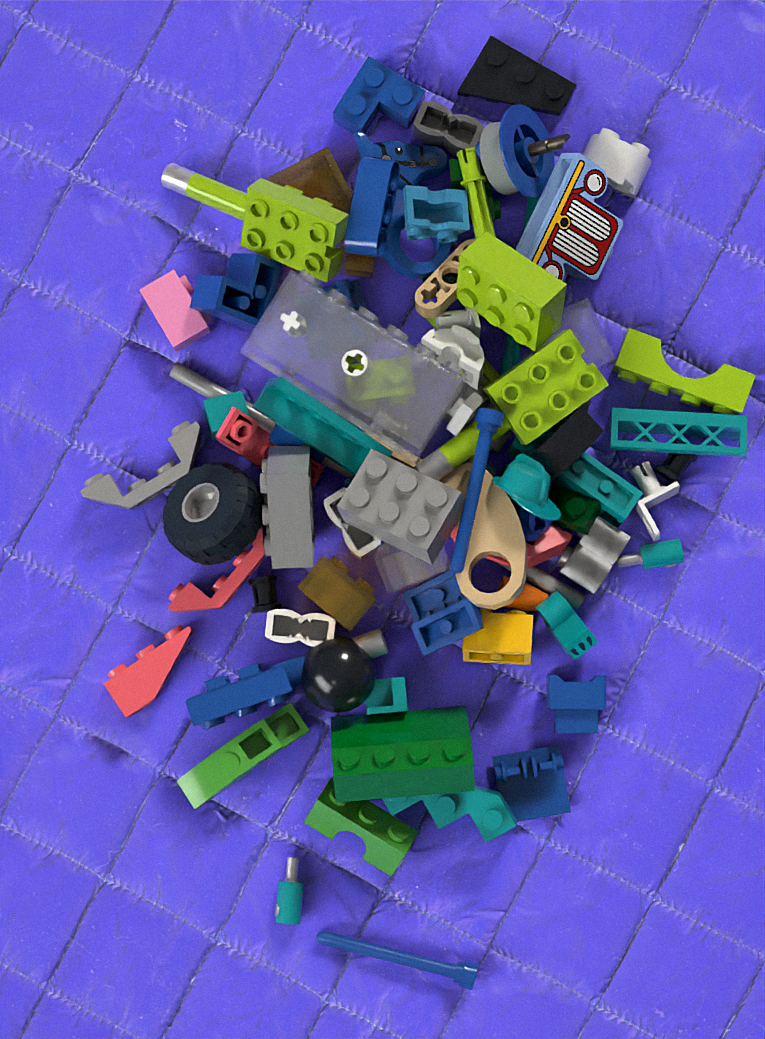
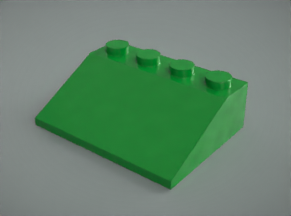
M465 706L331 717V750L336 802L475 791L473 752Z

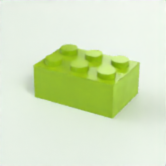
M487 231L480 235L459 255L456 299L463 306L475 310L486 318L491 325L499 327L511 335L516 342L526 345L534 352L561 328L567 288L566 283Z

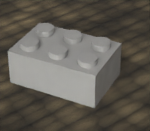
M270 446L268 459H262V473H260L261 494H264L262 520L263 525H266V536H264L265 556H271L272 569L314 567L315 523L310 446Z
M371 449L339 501L337 508L344 522L433 565L461 517L464 499L462 492Z

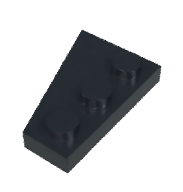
M490 36L458 89L457 95L478 97L493 103L521 104L536 112L560 116L577 85L495 37Z

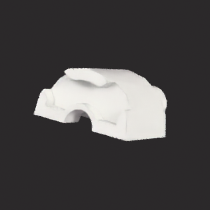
M602 128L599 134L591 136L583 155L605 171L608 184L614 190L635 199L651 166V159L648 157L650 149L637 142H632L630 145L620 140V136L616 132Z
M452 325V328H442L435 332L432 329L421 338L420 358L440 369L445 365L455 366L459 372L457 379L478 390L483 376L484 352L476 335L469 329Z

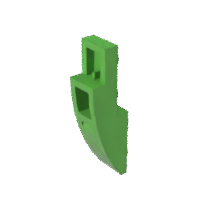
M290 702L266 719H261L184 774L176 783L194 810H196L252 773L253 769L309 733V728Z

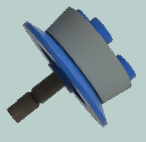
M518 104L509 107L505 111L501 122L489 123L485 126L480 141L476 144V153L481 160L484 172L489 180V185L494 192L511 195L520 191L523 195L535 199L541 197L554 169L553 151L563 149L564 143L571 137L566 133L549 138L547 130L537 114L529 107Z

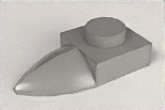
M474 392L466 400L459 398L448 413L453 418L446 429L455 436H458L476 418L477 409L486 406L490 400L489 397L480 396Z

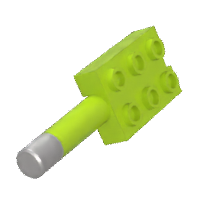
M170 163L164 169L161 177L163 187L243 221L240 246L326 283L339 273L343 249L339 246L336 248V245L345 238L349 214L333 208L332 203L318 197L311 199L304 196V192L289 185L282 187L263 178L250 185L247 193L175 163Z
M565 329L536 352L527 356L483 388V391L495 406L492 409L505 413L502 428H498L497 434H493L492 442L511 429L522 445H528L609 385L594 362L586 364L580 356L585 352V349L571 329ZM473 422L466 427L458 436H454L417 463L414 469L437 481L475 455L480 432L477 430L478 423Z

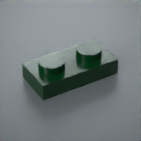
M550 486L548 498L561 513L559 520L552 521V525L588 535L601 510L600 502Z

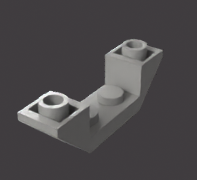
M186 421L172 429L173 435L167 439L181 462L175 465L174 461L163 465L156 471L158 476L148 482L143 478L127 488L129 493L125 496L113 476L110 474L103 476L102 473H98L84 482L86 487L80 490L82 496L87 500L131 511L138 509L176 486V482L193 469L203 432L197 421L193 424Z

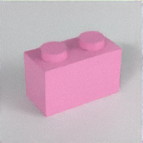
M172 270L139 289L176 352L210 333L207 323L212 321L210 316L190 308L192 300L190 295L194 292V289L185 275L179 278L175 270Z

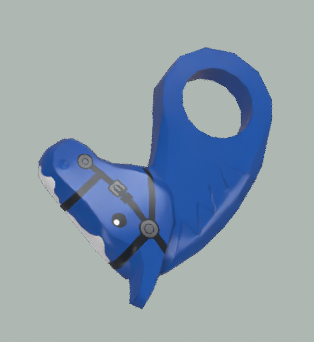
M363 131L354 132L355 142L361 156L359 163L363 157L398 161L400 166L398 188L383 258L400 275L415 280L429 277L448 258L451 243H440L437 241V237H430L433 242L434 253L432 259L427 262L413 261L403 253L399 243L400 233L405 229L403 188L405 185L417 186L424 179L443 175L447 170L448 157L440 147L410 144L396 140L372 143Z

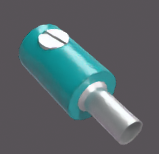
M679 538L639 545L638 553L622 555L617 559L619 568L641 564L643 570L664 566L673 567L684 563L683 549Z
M287 857L285 880L278 881L277 903L275 906L276 923L300 924L304 882L297 881L299 858Z

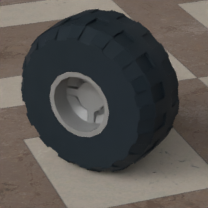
M212 462L203 464L201 467H195L176 482V486L170 491L167 503L164 505L163 529L169 539L168 541L181 554L193 562L202 565L221 564L230 561L235 556H239L249 544L253 543L263 523L262 505L264 500L258 485L245 472L230 463Z

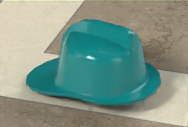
M519 454L508 465L501 477L492 478V482L496 486L503 489L516 503L528 512L545 520H559L561 516L560 510L548 498L551 477L538 461L526 454Z

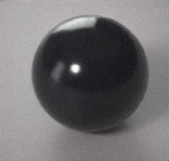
M334 636V639L327 641L326 637L320 640L324 642L315 647L311 646L306 652L302 669L301 687L307 698L322 710L334 713L351 711L362 705L374 689L376 682L374 660L349 637Z

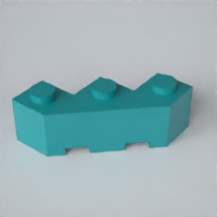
M476 785L475 791L383 798L392 816L423 800L438 829L470 813L486 843L517 825V820L500 791Z

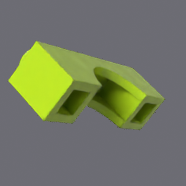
M628 328L612 367L613 371L618 372L617 377L626 382L636 384L637 380L650 384L649 389L662 395H668L669 392L682 396L680 401L694 407H699L700 404L713 408V414L740 415L743 412L756 377L752 373L725 363L715 373L707 377L697 379L683 377L674 372L666 363L661 350V339L632 328Z

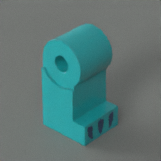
M557 590L535 607L544 620V624L560 646L574 660L599 642Z

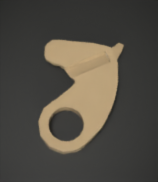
M474 456L470 458L469 463L467 462L455 468L439 480L462 492L464 501ZM485 470L464 570L455 576L464 597L477 607L496 610L511 604L524 589L527 571V544L513 503L507 493L492 482L493 476ZM495 555L507 560L511 566V576L504 588L498 592L484 593L473 587L471 573L473 567L480 559Z

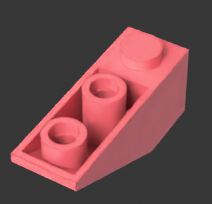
M181 625L175 627L164 635L167 640L157 648L153 644L147 646L136 654L138 661L129 667L122 663L107 674L110 679L103 684L126 718L133 716L158 699L194 633L192 627L188 626L185 629Z

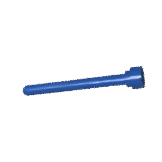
M478 408L475 422L478 423L477 430L480 432L450 564V569L455 574H459L464 570L493 434H497L498 428H502L505 413L493 409Z
M320 931L316 935V940L319 944L454 978L453 982L459 983V987L473 990L479 963L465 960V963L458 962L456 965L327 931Z

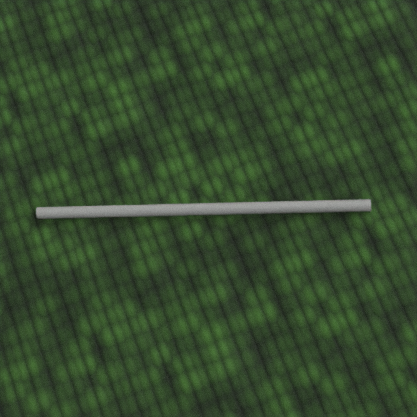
M179 362L174 365L169 375L208 399L231 393ZM246 401L250 417L259 423L258 426L271 434L276 423L253 409V405ZM327 457L322 462V464L346 478L353 479L355 477ZM497 563V564H499L500 566H502V567L506 568L507 570L511 571V567L506 566V565H503V564H500V563ZM536 566L530 567L526 571V580L549 594H553L557 590L570 606L578 610L586 596L585 594Z

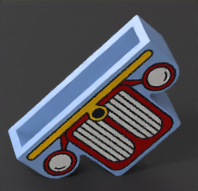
M561 153L515 250L561 281L564 279L565 272L577 279H598L605 263L613 253V246L623 227L621 219L594 202L595 198L602 196L606 191L608 180L605 171L581 153Z

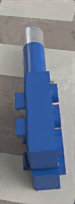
M379 628L351 638L372 658L388 653L383 634ZM305 654L270 666L271 669L264 672L261 665H257V663L237 670L240 680L233 683L230 682L228 675H222L205 681L208 692L188 698L185 701L193 726L202 724L204 730L226 723L224 719L226 715L235 713L236 718H240L257 712L256 705L267 701L270 707L290 700L288 693L295 691L294 687L301 685Z

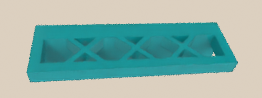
M282 376L269 378L252 406L253 409L354 476L371 449L388 457L393 453V451Z
M612 407L608 418L610 449L746 457L747 416ZM618 432L640 433L633 441L618 440ZM650 434L674 435V437L667 443H660ZM684 436L707 437L708 439L701 445H693ZM645 438L648 442H643L641 440ZM718 438L739 439L738 447H726ZM712 442L715 446H709L708 444Z
M552 428L545 431L528 445H522L516 437L506 453L515 459L517 455L526 453L536 445ZM586 452L550 482L555 488L598 500L601 505L598 516L617 528L627 518L643 495V492Z

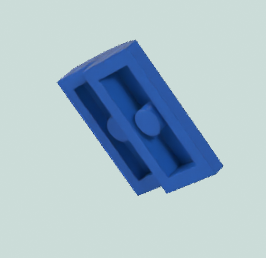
M451 570L403 593L415 622L410 626L423 656L432 654L484 629L480 608L464 597L458 585L456 574Z

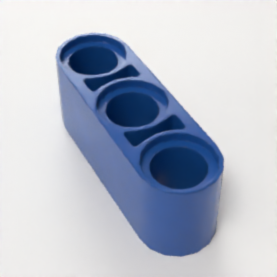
M363 157L361 159L345 234V251L347 253L379 258L383 256L400 176L398 161Z

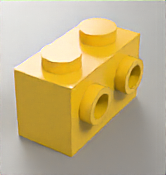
M480 608L484 629L463 638V662L531 665L533 615H527L519 610H511L507 613H493L489 609Z

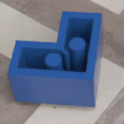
M368 56L334 109L333 119L336 124L352 134L359 130L365 134L378 113L381 112L408 129L417 115L422 102L425 101L426 91Z
M232 253L226 277L198 275L190 308L238 327L265 329L282 264L258 254Z

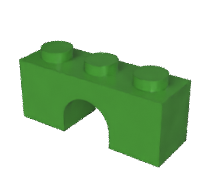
M332 777L304 820L305 824L331 840L341 831H349L358 835L366 845V852L362 859L389 876H392L405 857L419 832L369 800L336 802L334 780Z

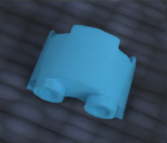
M405 185L403 188L405 229L408 240L418 241L427 237H437V241L440 243H451L458 240L457 234L470 230L467 190L444 189L441 191H429L427 187Z

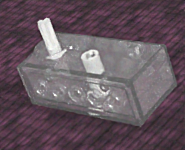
M302 269L300 274L290 270L240 350V353L276 376H282L330 410L418 464L425 458L450 418L449 411L457 400L463 397L470 386L468 380L465 379L467 376L466 371L449 360L446 365L441 364L436 360L438 358L436 352L420 342L416 347L409 344L407 334L395 326L389 324L387 329L380 326L381 320L378 319V316L366 308L360 306L358 311L350 307L352 302L348 300L349 298L337 290L331 288L329 292L321 289L323 284L319 282L320 280ZM354 361L362 362L364 369L362 371L354 369L352 363Z

